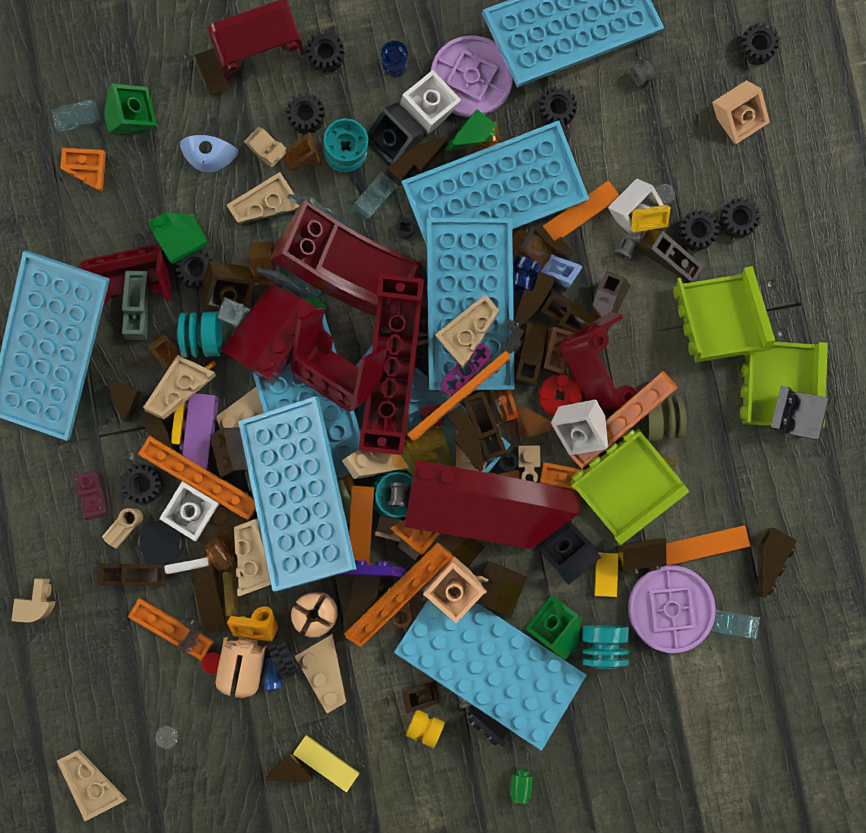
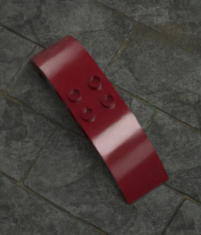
M379 274L378 304L372 353L382 347L387 348L381 379L366 397L363 428L360 431L358 450L403 455L412 394L424 279Z

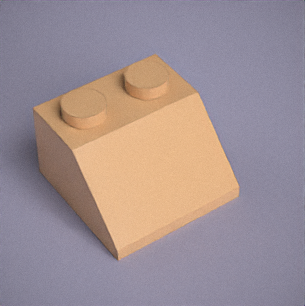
M747 80L712 102L717 120L735 144L770 123L761 88Z
M453 556L427 584L423 595L457 623L486 590L473 573Z

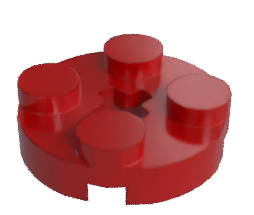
M565 374L549 377L541 385L539 391V403L542 409L551 416L555 415L558 407L580 403L582 399L581 390L577 382ZM556 391L565 393L564 401L560 399L555 400Z

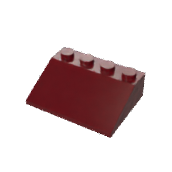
M271 283L221 351L273 386L291 362L298 319L319 309L304 299Z

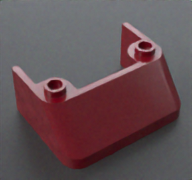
M278 0L217 21L207 28L227 81L231 80L229 73L237 71L242 64L241 60L279 46L288 52L299 49L300 55L304 54L302 41L287 0Z
M159 244L89 258L79 264L80 269L110 279L103 307L109 301L110 296L124 294L126 271H146L148 273V288L150 292L156 295L164 294L166 302L170 301L171 283L165 254Z
M321 308L299 318L297 321L290 365L291 371L297 379L346 411H353L362 404L381 379L387 348L382 347L361 358L358 368L332 351V337L322 329L325 310Z
M610 312L569 335L560 344V351L586 401L596 399L603 413L619 410L650 383L646 381L636 388L624 385L616 389L598 355V352L605 349L609 343V337L605 329L623 319L622 314Z

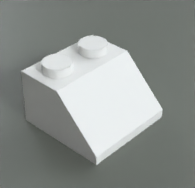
M432 70L402 95L400 105L427 131L426 135H429L445 121L461 102V99Z
M636 179L608 209L616 222L629 234L638 238L640 243L647 231H631L633 210L662 206L663 203L653 185Z
M596 399L558 407L551 424L569 455L608 448L606 419Z
M182 481L161 515L160 520L192 540L197 541L219 503Z

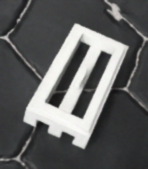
M211 557L165 565V573L170 574L211 566L212 560Z

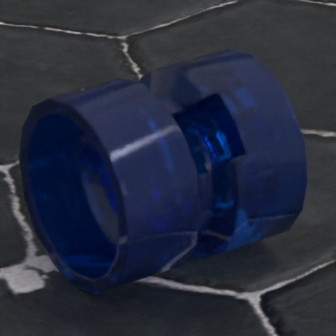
M389 41L381 50L382 68L387 75L399 77L406 73L408 69V50L400 41Z
M516 256L513 263V290L523 293L524 289L533 291L535 285L533 278L538 276L541 264L527 257Z

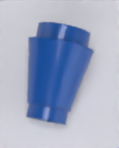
M272 658L264 659L261 686L264 687V691L281 689L283 681Z

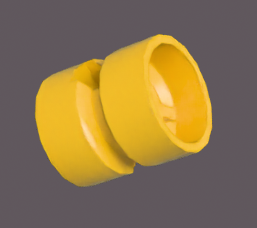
M417 710L405 736L416 741L420 738L422 739V744L434 748L445 722L436 717L430 719L427 713Z

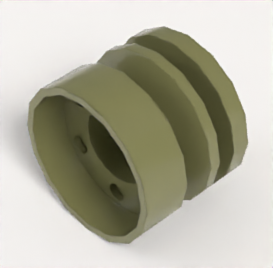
M674 394L672 399L669 395L663 400L662 405L661 403L658 404L641 419L642 432L648 441L662 440L664 430L668 440L674 439V436L677 439H682L686 435L687 415L680 394Z

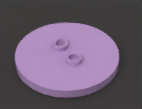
M468 35L451 40L438 51L431 66V71L434 70L461 99V102L452 111L453 114L468 118L476 109L485 116L491 114L503 105L512 88L513 78L497 44L485 37Z
M661 566L659 570L645 573L634 585L628 601V614L633 630L644 643L662 652L680 653L696 647L710 633L715 620V600L708 584L692 570L680 566Z

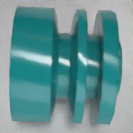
M343 118L334 121L328 126L324 134V156L326 162L334 170L344 173L356 171L363 165L366 160L368 146L366 130L353 119Z
M195 312L190 314V319L187 313L179 315L177 340L183 358H189L191 353L193 357H198L200 348H202L205 357H220L222 352V326L218 312H203L201 322H199Z
M394 472L383 474L376 478L370 486L374 487V511L388 518L405 517L407 507L388 506V502L391 501L389 499V491H392L390 483L409 484L406 494V503H408L412 477L406 473Z
M608 625L582 626V641L592 643V648L582 650L583 654L592 655V657L582 658L583 665L599 669H616L629 665V659L619 658V655L629 654V650L619 648V644L629 642V627Z

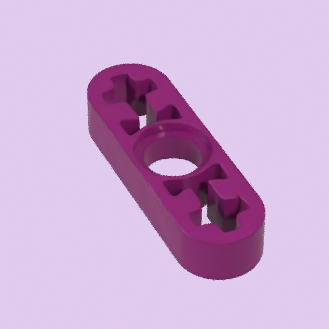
M479 344L476 348L477 350L484 349L485 351L483 353L485 358H479L475 361L478 364L477 367L472 361L469 360L467 362L471 366V373L468 376L460 373V365L457 363L443 378L441 390L445 394L454 395L488 361L490 349L486 345ZM476 351L470 357L471 359L477 355ZM454 372L459 378L464 380L462 383L458 380L454 384L455 390L446 389V381H452L456 377L452 375Z

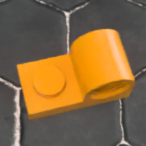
M266 606L256 609L251 618L230 616L227 622L235 637L271 642L278 629V624L272 610Z

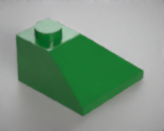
M113 83L110 85L104 111L108 133L127 135L157 126L148 87Z
M476 109L466 119L444 151L451 152L475 147L485 141L488 143L495 135L493 129L496 127V124Z
M165 212L148 222L171 264L209 244L193 215Z
M551 595L525 629L565 661L578 644L581 617Z

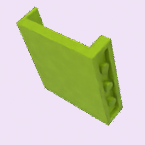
M753 266L744 267L743 273L740 275L682 284L681 278L677 279L676 287H673V295L675 300L678 299L679 302L678 313L680 318L684 320V335L689 338L688 349L690 355L694 356L695 363L772 349L775 337Z
M774 342L771 350L744 354L745 364L742 365L741 369L744 385L741 386L740 391L741 398H743V406L740 407L739 413L742 424L771 426L781 386L790 387L794 392L826 397L828 343Z
M638 428L635 431L631 429L623 435L624 440L618 444L615 442L605 450L607 452L601 458L597 456L589 462L590 467L584 471L579 470L572 476L573 480L571 481V486L579 492L612 532L620 545L690 492Z

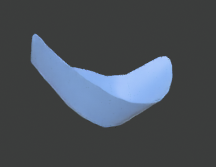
M194 135L186 137L180 142L181 150L187 161L195 169L202 172L218 171L231 163L238 155L236 147L212 136ZM203 141H208L212 144V150L208 154L201 153L199 150V145Z

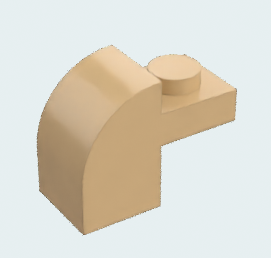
M257 127L244 141L270 167H273L286 154L285 146L281 142L275 141L260 127Z
M34 579L32 599H14L12 621H38L44 619L52 612L56 601H47V597L51 594L50 579Z

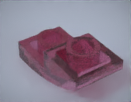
M93 470L75 475L77 494L81 498L84 518L89 520L107 515L105 499L97 471Z

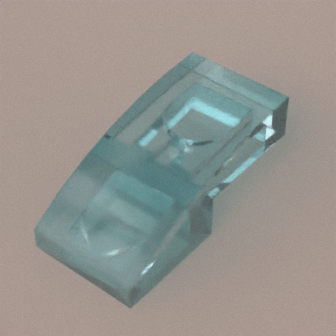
M95 99L73 103L52 110L57 131L78 129L79 125L100 122Z
M381 172L352 206L369 219L397 185Z
M224 298L216 318L238 328L250 312V309Z
M716 610L711 631L757 639L760 618Z

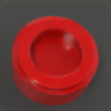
M210 652L203 657L202 667L205 672L209 674L217 673L221 656L219 652Z

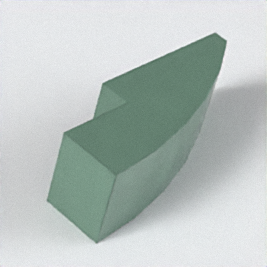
M126 271L122 334L126 340H147L149 298L148 273L146 271Z

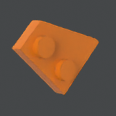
M62 148L60 168L85 184L103 192L106 152L94 149Z
M405 519L389 527L421 555L424 554L440 534L404 527Z

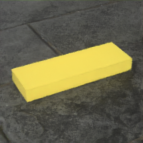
M307 735L293 753V755L345 792L349 790L359 775L357 770Z

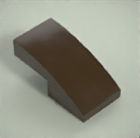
M214 48L195 54L209 94L212 95L228 89L229 85Z
M543 225L535 229L533 235L545 248L565 260L572 258L574 253L562 237L554 241Z

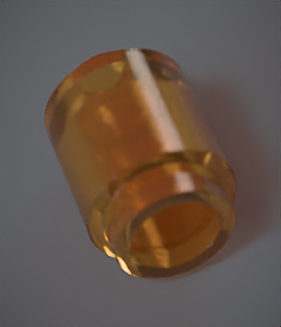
M216 538L205 545V555L217 571L222 570L224 572L233 566L235 557L223 541H219Z

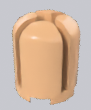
M320 591L310 592L299 597L296 601L297 605L292 608L291 621L295 629L299 633L302 631L306 632L305 636L310 638L320 637L327 633L335 625L338 617L334 599ZM319 607L318 613L321 618L316 617L313 619L310 611Z
M228 637L223 640L215 681L216 687L228 696H231L235 687V697L245 698L252 696L259 687L267 646L261 647L257 645L258 640L239 637L238 641H227Z

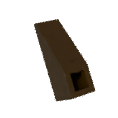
M606 271L597 289L590 312L594 318L599 319L610 312L618 313L630 288L627 279ZM609 326L608 328H606V332H607V333H608V331H609V329H610L611 326Z
M531 321L527 322L514 375L515 383L531 387L536 385L547 336V325Z
M768 528L758 546L757 595L760 597H767V595L772 594L776 586L774 582L777 576L780 577L783 574L787 558H790L796 550L794 545L797 540L776 528Z

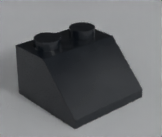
M397 102L383 109L367 133L368 142L392 165L406 152L415 148L427 131Z
M570 521L536 546L542 556L568 585L601 558L594 545Z

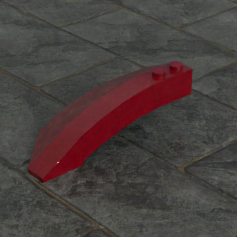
M306 199L303 200L278 240L270 258L274 263L320 291L375 317L378 304L379 274L423 279L421 273L423 268L420 261L401 255L366 238L340 223ZM423 281L419 332L428 334L427 281Z
M416 460L404 527L531 549L579 514L582 496L577 491L537 482Z

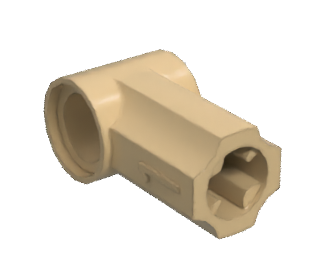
M137 508L123 509L116 521L102 536L104 541L117 549L134 528L142 523V512ZM129 512L133 513L135 517L132 524L127 521Z

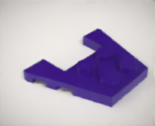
M355 560L356 570L339 575L402 578L410 569L389 566V562L375 561V565H367L366 561Z

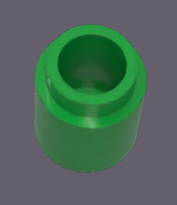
M516 769V773H511L510 796H512V802L529 803V798L532 797L533 775L529 774V770Z

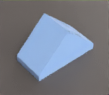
M552 255L541 272L554 276V282L568 290L581 271L582 266Z

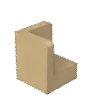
M380 516L375 535L400 542L401 538L389 527L402 520Z

